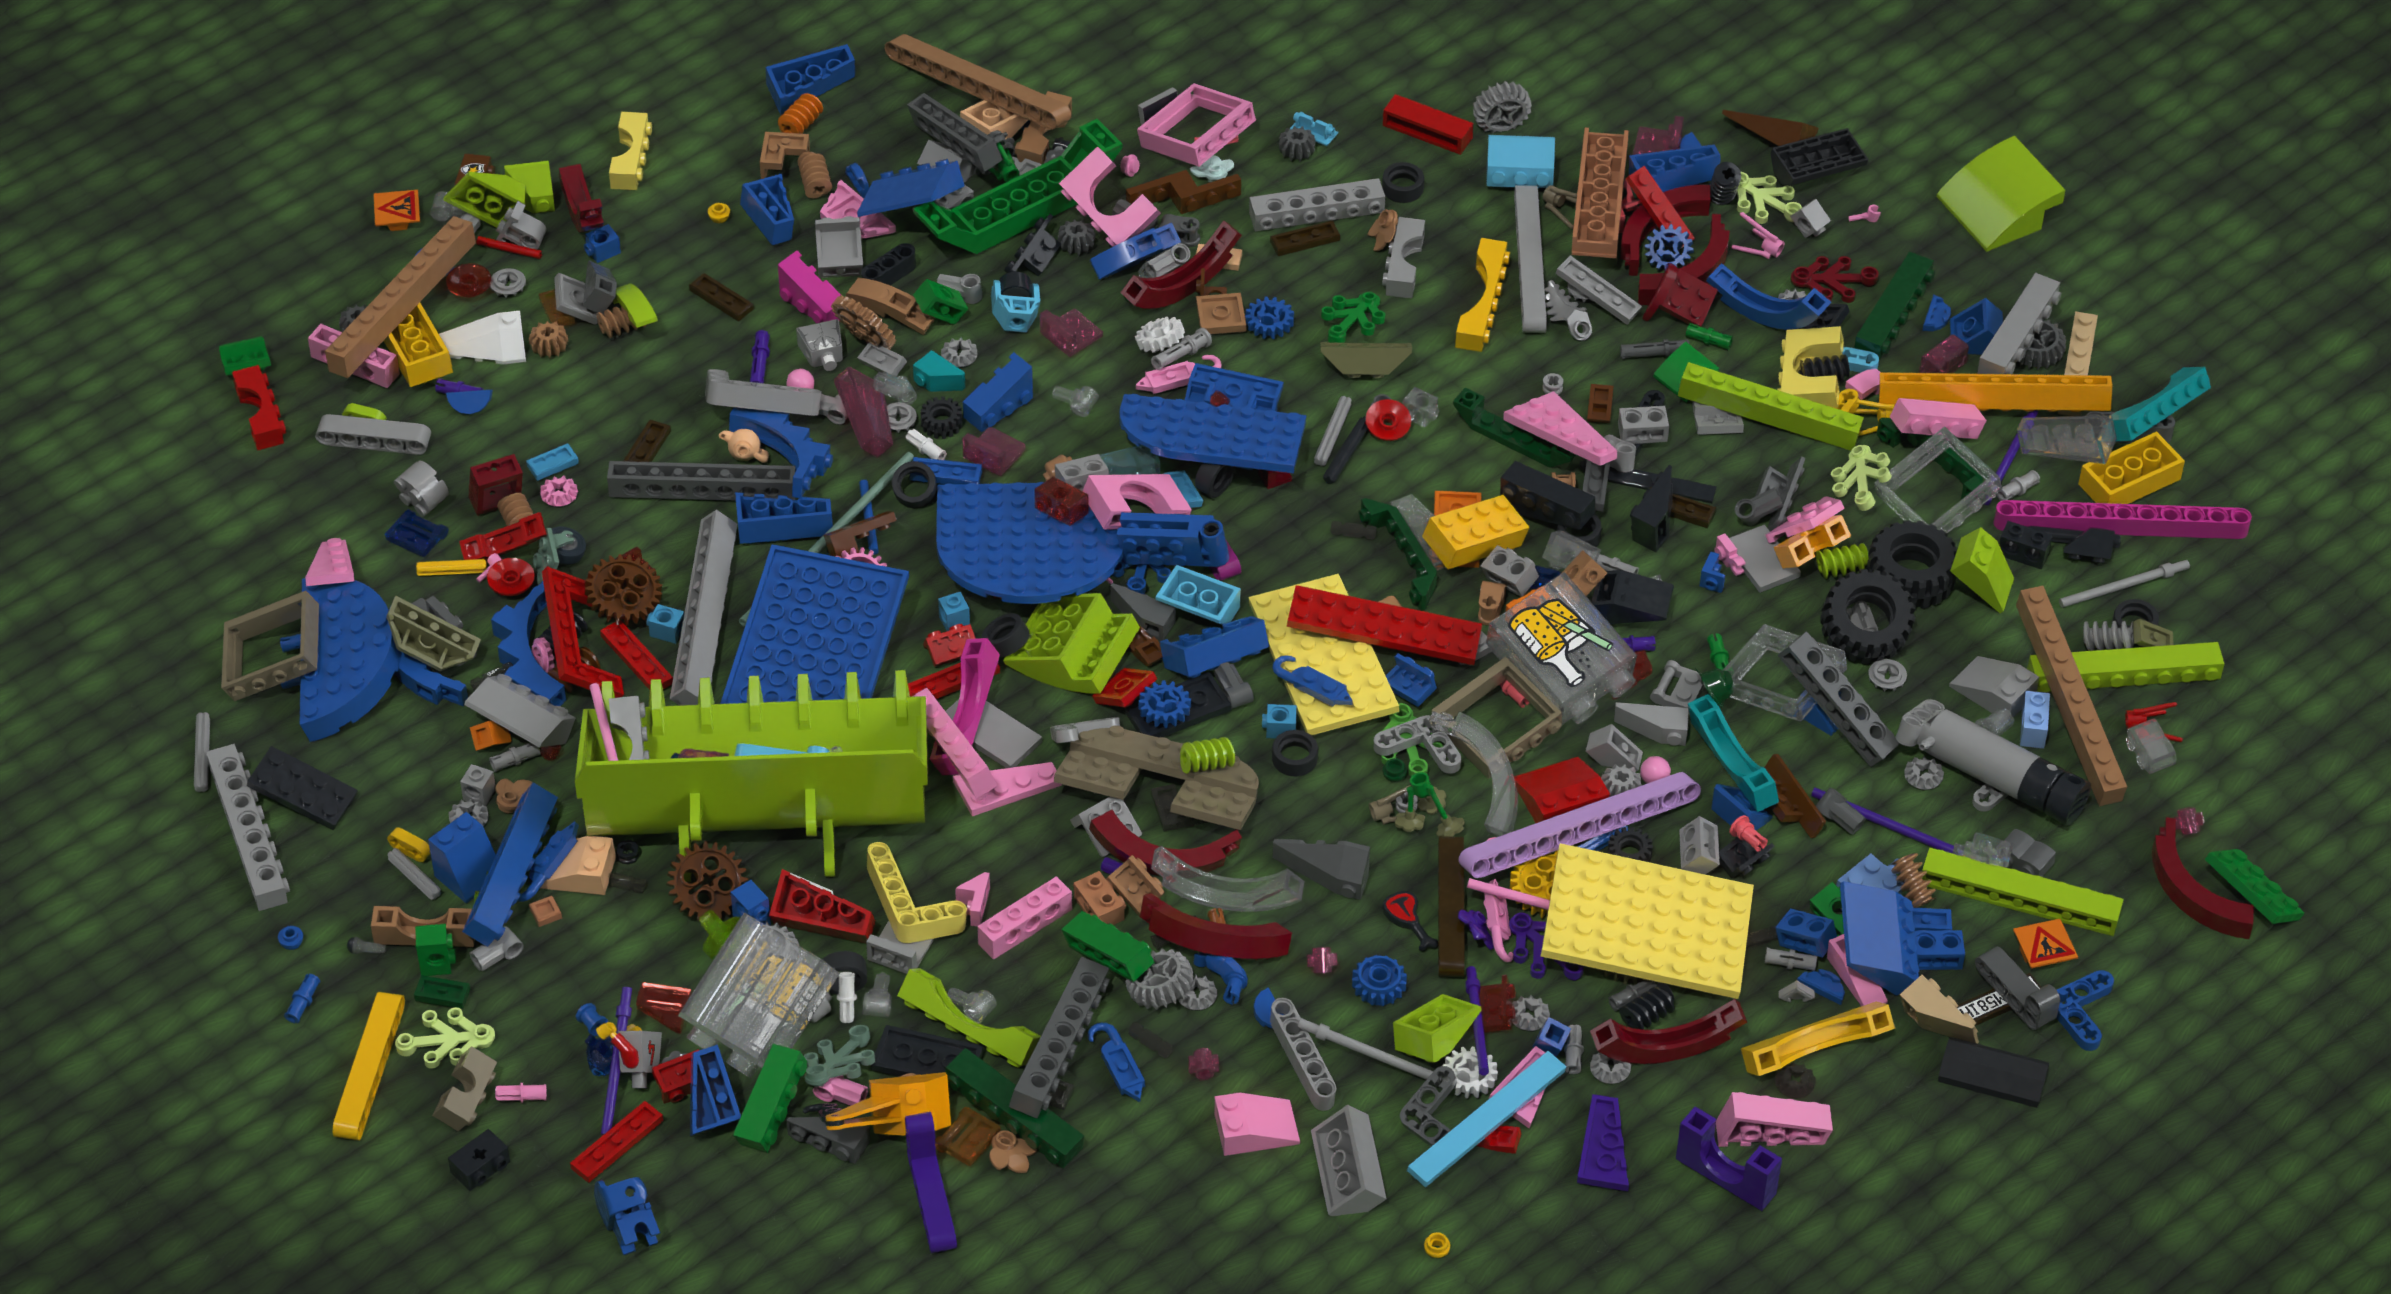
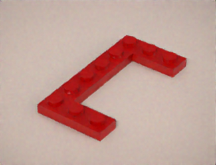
M547 566L542 571V578L559 679L590 690L591 684H599L601 690L602 681H612L615 698L622 697L624 691L621 676L581 662L571 600L592 607V603H587L588 596L584 594L586 580Z

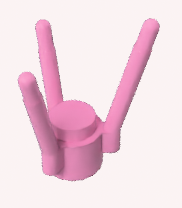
M1741 212L1740 216L1755 227L1752 230L1753 233L1764 239L1761 246L1764 251L1732 245V249L1760 255L1767 259L1771 255L1777 258L1781 254L1785 242Z

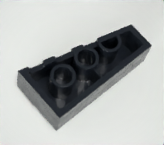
M1514 461L1500 478V496L1504 495L1519 515L1581 530L1595 513V496L1518 461Z

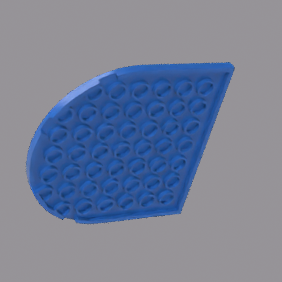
M948 483L937 485L936 543L939 562L946 568L948 576L952 580L980 596L987 597L992 595L1001 597L1003 602L1019 604L1060 601L1061 596L1072 593L1078 596L1099 586L1114 573V568L1123 559V549H1120L1117 538L1118 529H1103L1083 495L1065 498L1054 483Z

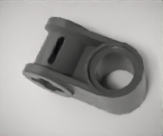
M1166 214L1162 217L1158 228L1172 223L1181 240V244L1187 247L1199 244L1200 235L1198 229L1200 223L1196 218Z

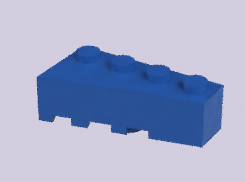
M735 492L740 544L822 537L833 526L830 499L802 497L798 500H791L788 496L778 495V499L765 498L764 494L744 497V493Z
M1253 616L1224 623L1223 629L1219 627L1202 629L1201 635H1189L1188 633L1180 635L1179 641L1172 643L1168 639L1159 641L1164 668L1186 675L1188 678L1200 676L1201 672L1206 670H1215L1222 663H1234L1240 661L1243 656L1257 655L1261 653L1262 649L1269 647L1264 620Z

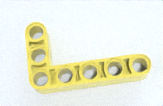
M874 842L868 846L867 870L894 934L900 942L913 943L959 934L965 930L967 907L964 903L956 900L915 908L888 845L882 842Z

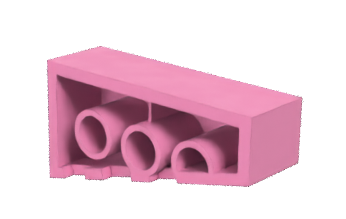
M1743 1092L1731 1093L1716 1120L1718 1147H1728V1142H1740V1146H1751V1142H1766L1767 1146H1777V1144L1784 1141H1789L1790 1145H1824L1833 1131L1830 1105L1750 1095Z

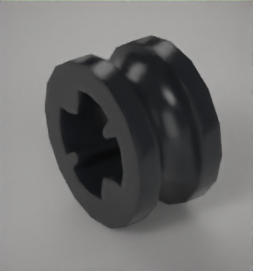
M623 840L617 845V859L620 863L629 865L638 860L639 850L636 842ZM627 850L632 851V853L628 852V854H624L623 852L625 851L627 853Z

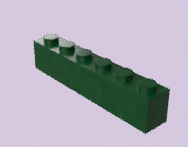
M1908 252L1858 332L1855 339V349L1873 352L1878 355L1879 360L1883 354L1888 353L1892 339H1897L1900 326L1906 324L1909 312H1913L1916 308L1918 297H1923L1926 284L1931 283L1934 278V260Z
M965 1048L946 1067L945 1072L948 1078V1086L952 1090L959 1091L971 1104L978 1105L991 1119L998 1120L1005 1125L1008 1131L1014 1135L1017 1134L1025 1140L1030 1148L1040 1151L1052 1164H1057L1064 1169L1083 1149L1084 1135L1051 1110L1047 1109L1045 1111L1042 1109L1038 1118L1010 1108V1101L1016 1085Z

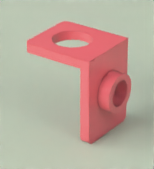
M1624 180L1623 188L1626 190V197L1622 200V208L1626 212L1637 209L1641 201L1634 199L1630 185Z

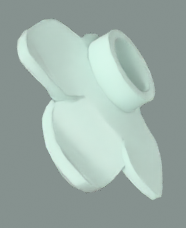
M1213 155L1200 167H1191L1190 171L1197 177H1207L1209 182L1226 178L1227 172L1234 168V162L1230 159L1221 161L1218 156Z

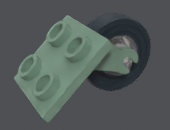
M563 526L552 529L546 528L547 535L540 538L538 553H535L533 557V566L537 568L538 585L543 581L542 571L547 566L557 570L559 563L574 564L581 560L586 550V542L583 536L576 530Z

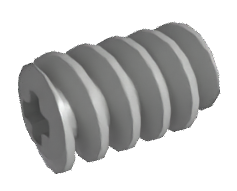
M2087 621L2084 622L2083 640L2088 651H2094L2095 647L2097 650H2104L2105 647L2107 650L2114 649V647L2116 649L2134 647L2133 621L2130 627H2127L2126 621H2122L2120 628H2118L2116 621H2113L2111 628L2108 627L2106 621L2103 622L2102 628H2099L2097 621H2094L2092 628L2089 627Z

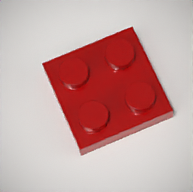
M1123 668L1106 683L1100 694H1093L1092 697L1096 704L1128 707L1134 703V699L1140 693L1145 692L1146 686L1151 687L1150 685L1157 680L1154 671Z

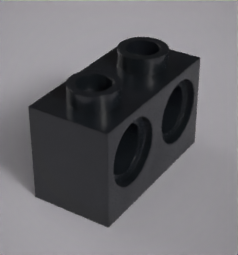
M2008 521L2000 537L1999 546L2005 558L2042 570L2050 552L2053 535Z

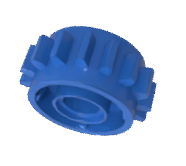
M1377 955L1369 958L1366 957L1362 963H1357V970H1353L1352 987L1355 988V995H1360L1363 1002L1366 1001L1371 1005L1381 1006L1389 1003L1393 1004L1396 998L1402 997V991H1406L1407 974L1404 973L1403 965L1399 966L1396 959L1393 960L1388 956Z

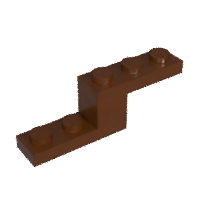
M1187 170L1126 189V201L1132 204L1142 194L1151 203L1170 198L1180 214H1184L1240 196L1241 178L1238 174L1197 187Z
M886 511L824 534L830 556H840L842 558L841 553L844 550L850 555V550L853 547L856 549V553H859L854 536L856 539L870 535L869 531L877 528V531H881L891 527L890 523L897 521L894 512Z

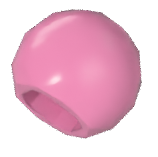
M796 369L788 375L786 384L791 387L814 389V377L805 369Z
M1659 756L1647 758L1642 763L1640 775L1646 784L1670 776L1671 773L1669 763Z

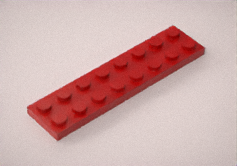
M1296 585L1286 627L1474 665L1482 623Z

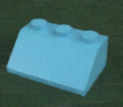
M1489 135L1487 186L1515 187V185H1537L1538 188H1547L1553 185L1555 137Z
M1176 565L1156 595V600L1216 623L1224 624L1231 622L1240 608L1241 588Z

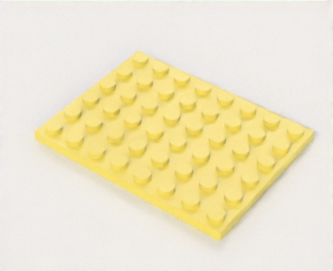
M1560 843L1541 957L1738 999L1741 991L1754 885Z

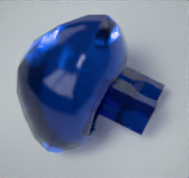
M590 1034L584 1041L587 1045L586 1054L589 1069L594 1076H607L610 1074L614 1047L610 1036L603 1040L601 1038L596 1039L594 1035Z

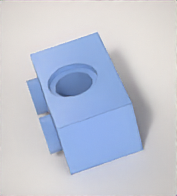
M2025 692L2022 706L2020 746L2044 749L2048 732L2050 693Z

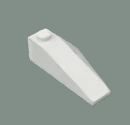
M520 311L496 313L439 334L449 351L450 358L461 359L463 357H471L479 362H482L483 359L495 360L496 364L526 362Z

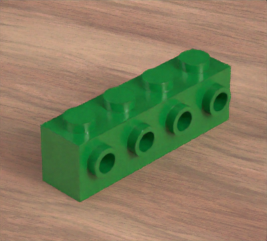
M1081 911L1061 929L1070 948L1133 982L1155 963L1151 956V948L1146 942L1134 939L1128 932L1123 933L1111 923L1106 924L1096 915H1090Z
M772 1044L733 1134L740 1145L768 1153L771 1145L775 1143L778 1128L787 1116V1107L797 1093V1084L800 1077L805 1074L807 1069V1060L800 1051Z

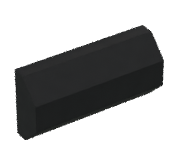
M1848 128L1773 147L1770 153L1773 172L1782 185H1794L1867 165L1869 160Z
M1949 1037L1938 1082L2038 1108L2049 1062Z

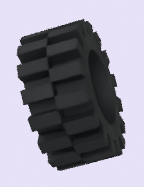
M941 396V400L934 397L933 402L929 399L926 401L927 405H922L921 427H923L924 433L927 432V435L930 437L934 434L935 439H938L939 436H942V439H946V435L951 438L953 437V432L955 434L959 433V429L962 428V408L960 405L958 406L957 401L953 402L952 398L945 400V397ZM937 416H947V417H949V418H947V419H945V420H937V419H935V417H937Z
M1624 827L1621 832L1616 830L1614 835L1610 836L1607 854L1650 863L1653 849L1652 839H1648L1649 835L1647 833L1642 835L1643 830L1641 829L1635 832L1634 827H1630V831H1627L1626 827ZM1624 847H1633L1636 848L1639 852L1635 854H1628L1623 852L1621 849Z

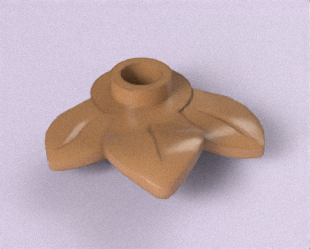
M1387 209L1382 211L1379 218L1370 228L1367 235L1376 237L1374 251H1380L1385 247L1386 243L1392 241L1398 223L1396 211Z
M506 778L500 780L495 788L498 794L496 799L498 808L505 813L515 812L522 794L533 782L524 779L517 780L515 783Z
M1003 1130L993 1137L991 1142L993 1149L990 1151L989 1158L992 1165L998 1170L1007 1166L1016 1173H1026L1029 1168L1027 1156L1035 1154L1037 1149L1030 1148L1025 1140L1016 1138L1012 1132Z

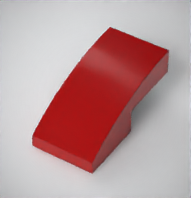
M1499 1126L1476 1146L1516 1154L1521 1137L1520 1127Z

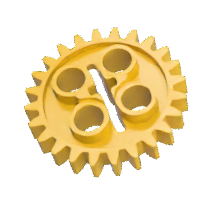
M1558 850L1554 854L1549 853L1515 865L1514 871H1511L1510 889L1550 900ZM1523 903L1522 910L1531 908V915L1538 911L1540 912V917L1543 918L1546 913L1548 914L1546 909Z

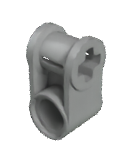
M1606 435L1604 439L1609 441L1617 450V459L1610 461V467L1620 472L1632 471L1635 464L1636 446L1613 435Z

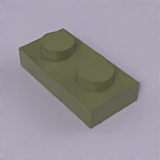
M2142 619L2133 621L2134 644L2142 647L2173 645V631Z

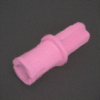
M521 1083V1085H498L495 1089V1098L497 1101H521V1103H523V1100L546 1101V1084L523 1085Z

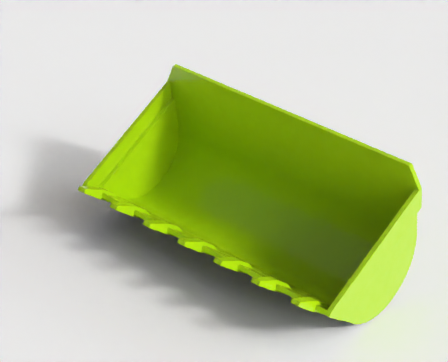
M895 670L893 697L861 698L857 672H847L844 699L812 700L808 674H798L795 701L763 702L759 675L749 676L746 703L715 704L710 677L700 678L698 705L666 706L661 679H651L649 707H645L646 717H642V727H647L648 741H643L644 751L649 750L650 759L629 760L633 748L631 739L626 733L613 728L611 725L609 699L615 698L612 681H602L601 694L618 761H608L595 709H583L575 787L577 799L582 798L588 836L679 833V854L685 857L684 849L687 847L691 850V841H701L702 832L806 828V836H817V827H823L825 877H835L834 827L925 823L924 785H928L926 696L910 697L905 670ZM737 744H751L807 752L809 746H820L830 751L827 753L734 756ZM692 873L684 874L686 882L692 881Z

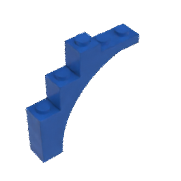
M738 407L732 409L729 431L735 432L739 429L752 430L758 435L761 443L772 447L786 457L793 466H796V472L793 476L792 497L802 498L805 491L810 489L812 478H816V475L824 476L827 468H831L833 455L830 454V445L813 442V439L809 438L810 428L793 426L792 422L789 421V413Z
M542 581L532 589L523 601L518 602L514 609L506 605L496 612L491 619L493 635L502 640L498 646L500 663L509 667L504 675L512 678L513 683L530 688L531 693L548 698L549 703L552 705L561 706L566 701L564 685L542 669L534 658L529 646L533 624L538 614L547 606Z

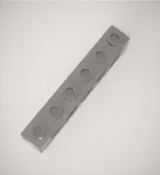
M1379 178L1250 197L1249 214L1255 231L1377 214L1385 210V194Z

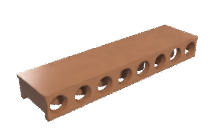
M1585 127L1571 255L1616 258L1628 148L1629 131L1624 130V135L1589 132V128Z

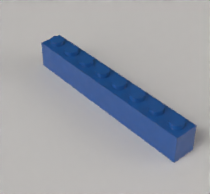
M532 783L520 798L462 931L487 947L494 939L498 941L505 931L503 924L509 920L513 913V910L510 909L511 905L514 906L520 896V893L517 891L525 884L528 878L525 873L530 870L535 862L533 854L535 855L543 843L540 841V838H543L548 831L550 825L547 822L553 818L557 810L554 806L558 797L535 783Z

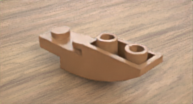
M858 278L846 293L847 297L860 302L882 317L889 315L922 335L925 334L935 320V317L922 313L913 296L878 281Z

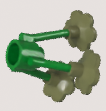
M1424 772L1413 774L1410 778L1411 786L1407 787L1408 808L1405 810V813H1398L1396 815L1395 826L1403 828L1406 832L1421 830L1424 827V816L1417 814L1413 808L1414 795H1416L1419 799L1418 808L1420 811H1426L1429 815H1433L1437 811L1441 814L1442 823L1438 825L1436 833L1438 837H1453L1455 834L1460 833L1464 829L1465 821L1463 818L1450 817V815L1446 814L1444 810L1447 796L1445 791L1438 790L1431 785L1428 774Z

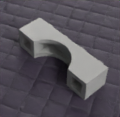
M1399 217L1393 237L1394 241H1391L1389 244L1388 254L1391 257L1386 259L1385 270H1388V273L1384 272L1382 286H1386L1387 296L1413 298L1416 267L1406 262L1404 258L1412 253L1422 251L1425 220Z
M638 696L610 698L609 708L612 727L626 733L632 741L633 748L629 760L650 759L649 750L644 751L643 742L648 741L647 727H642V717H646L645 703H640Z

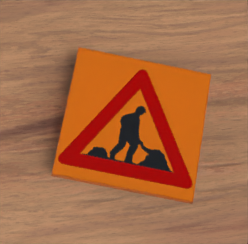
M418 190L374 193L375 226L387 225L391 231L407 230L409 223L420 222Z
M2061 919L2013 928L2020 944L2021 954L2025 962L2029 963L2030 968L2078 959V955Z

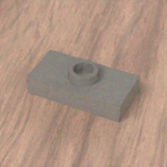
M870 342L857 357L860 363L892 379H895L907 363L903 356L881 345L874 346Z

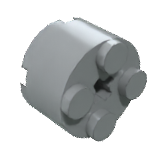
M418 461L396 478L394 484L401 492L399 495L401 501L407 506L410 504L415 506L414 508L417 513L424 517L449 495V491L443 480L438 482L435 477L437 472L423 461Z

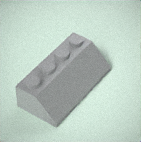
M504 674L487 677L464 704L539 748L566 744L576 719L568 714L567 709L549 703L548 698L531 693L530 688L513 683L512 678Z
M1346 1105L1311 1130L1328 1215L1338 1216L1368 1212L1387 1199L1368 1114Z

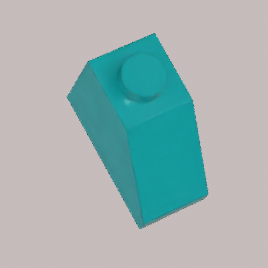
M932 350L913 364L914 381L917 385L924 387L930 392L962 391L966 388L965 372Z

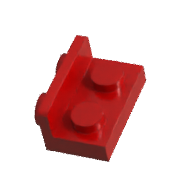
M957 624L950 627V631L944 633L935 631L927 635L928 638L925 639L923 646L925 649H928L934 667L961 659L966 640L976 639L970 624L966 626Z
M693 1052L652 1067V1074L660 1088L664 1104L678 1102L684 1096L691 1094V1054Z

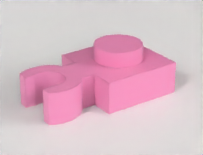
M1726 534L1717 536L1714 551L1720 554L1719 560H1722L1727 568L1730 567L1734 575L1737 576L1744 573V569L1741 566L1745 565L1746 562L1741 556H1738L1735 545Z

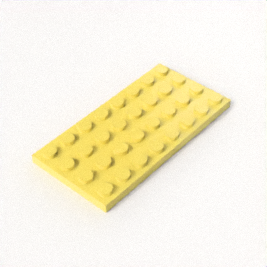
M1339 574L1297 584L1303 587L1349 596ZM1296 585L1249 597V604L1254 616L1265 622L1269 643L1268 648L1274 661L1280 656L1285 655L1296 658L1295 662H1283L1281 668L1292 672L1299 667L1309 666L1347 686V692L1352 698L1353 705L1335 704L1332 707L1295 688L1293 684L1283 679L1293 704L1297 705L1296 711L1306 733L1315 735L1399 712V704L1371 644L1286 627Z

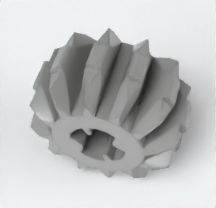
M1614 764L1612 769L1606 768L1601 779L1610 792L1611 797L1642 786L1640 773H1635L1634 767L1628 769L1625 764L1622 767Z

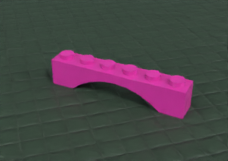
M988 638L967 639L961 656L960 698L952 721L971 746L973 745L1000 656ZM935 741L930 756L931 762L942 775H959L947 755Z

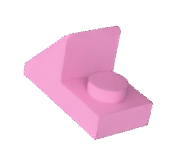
M987 872L976 876L955 889L956 900L967 905V915H970L971 926H978L982 923L990 890V873Z

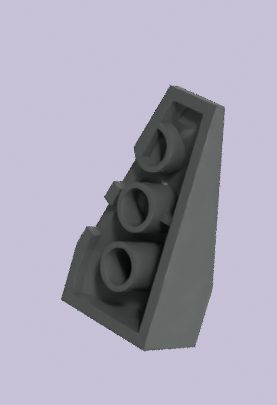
M1274 839L1273 858L1336 894L1361 900L1369 878V846L1348 841H1338L1337 844H1326L1325 840H1317L1316 844H1306L1303 840Z

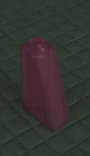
M849 366L834 379V383L861 449L879 457L893 445L883 384Z

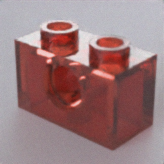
M1053 476L1035 488V508L1071 526L1089 513L1088 494Z

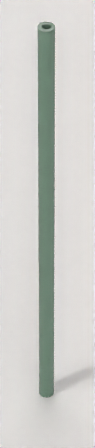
M911 452L905 453L825 534L846 527L892 481L893 474L898 467L913 460V454ZM824 536L808 551L820 553L827 546ZM751 608L739 619V623L742 626L746 625Z

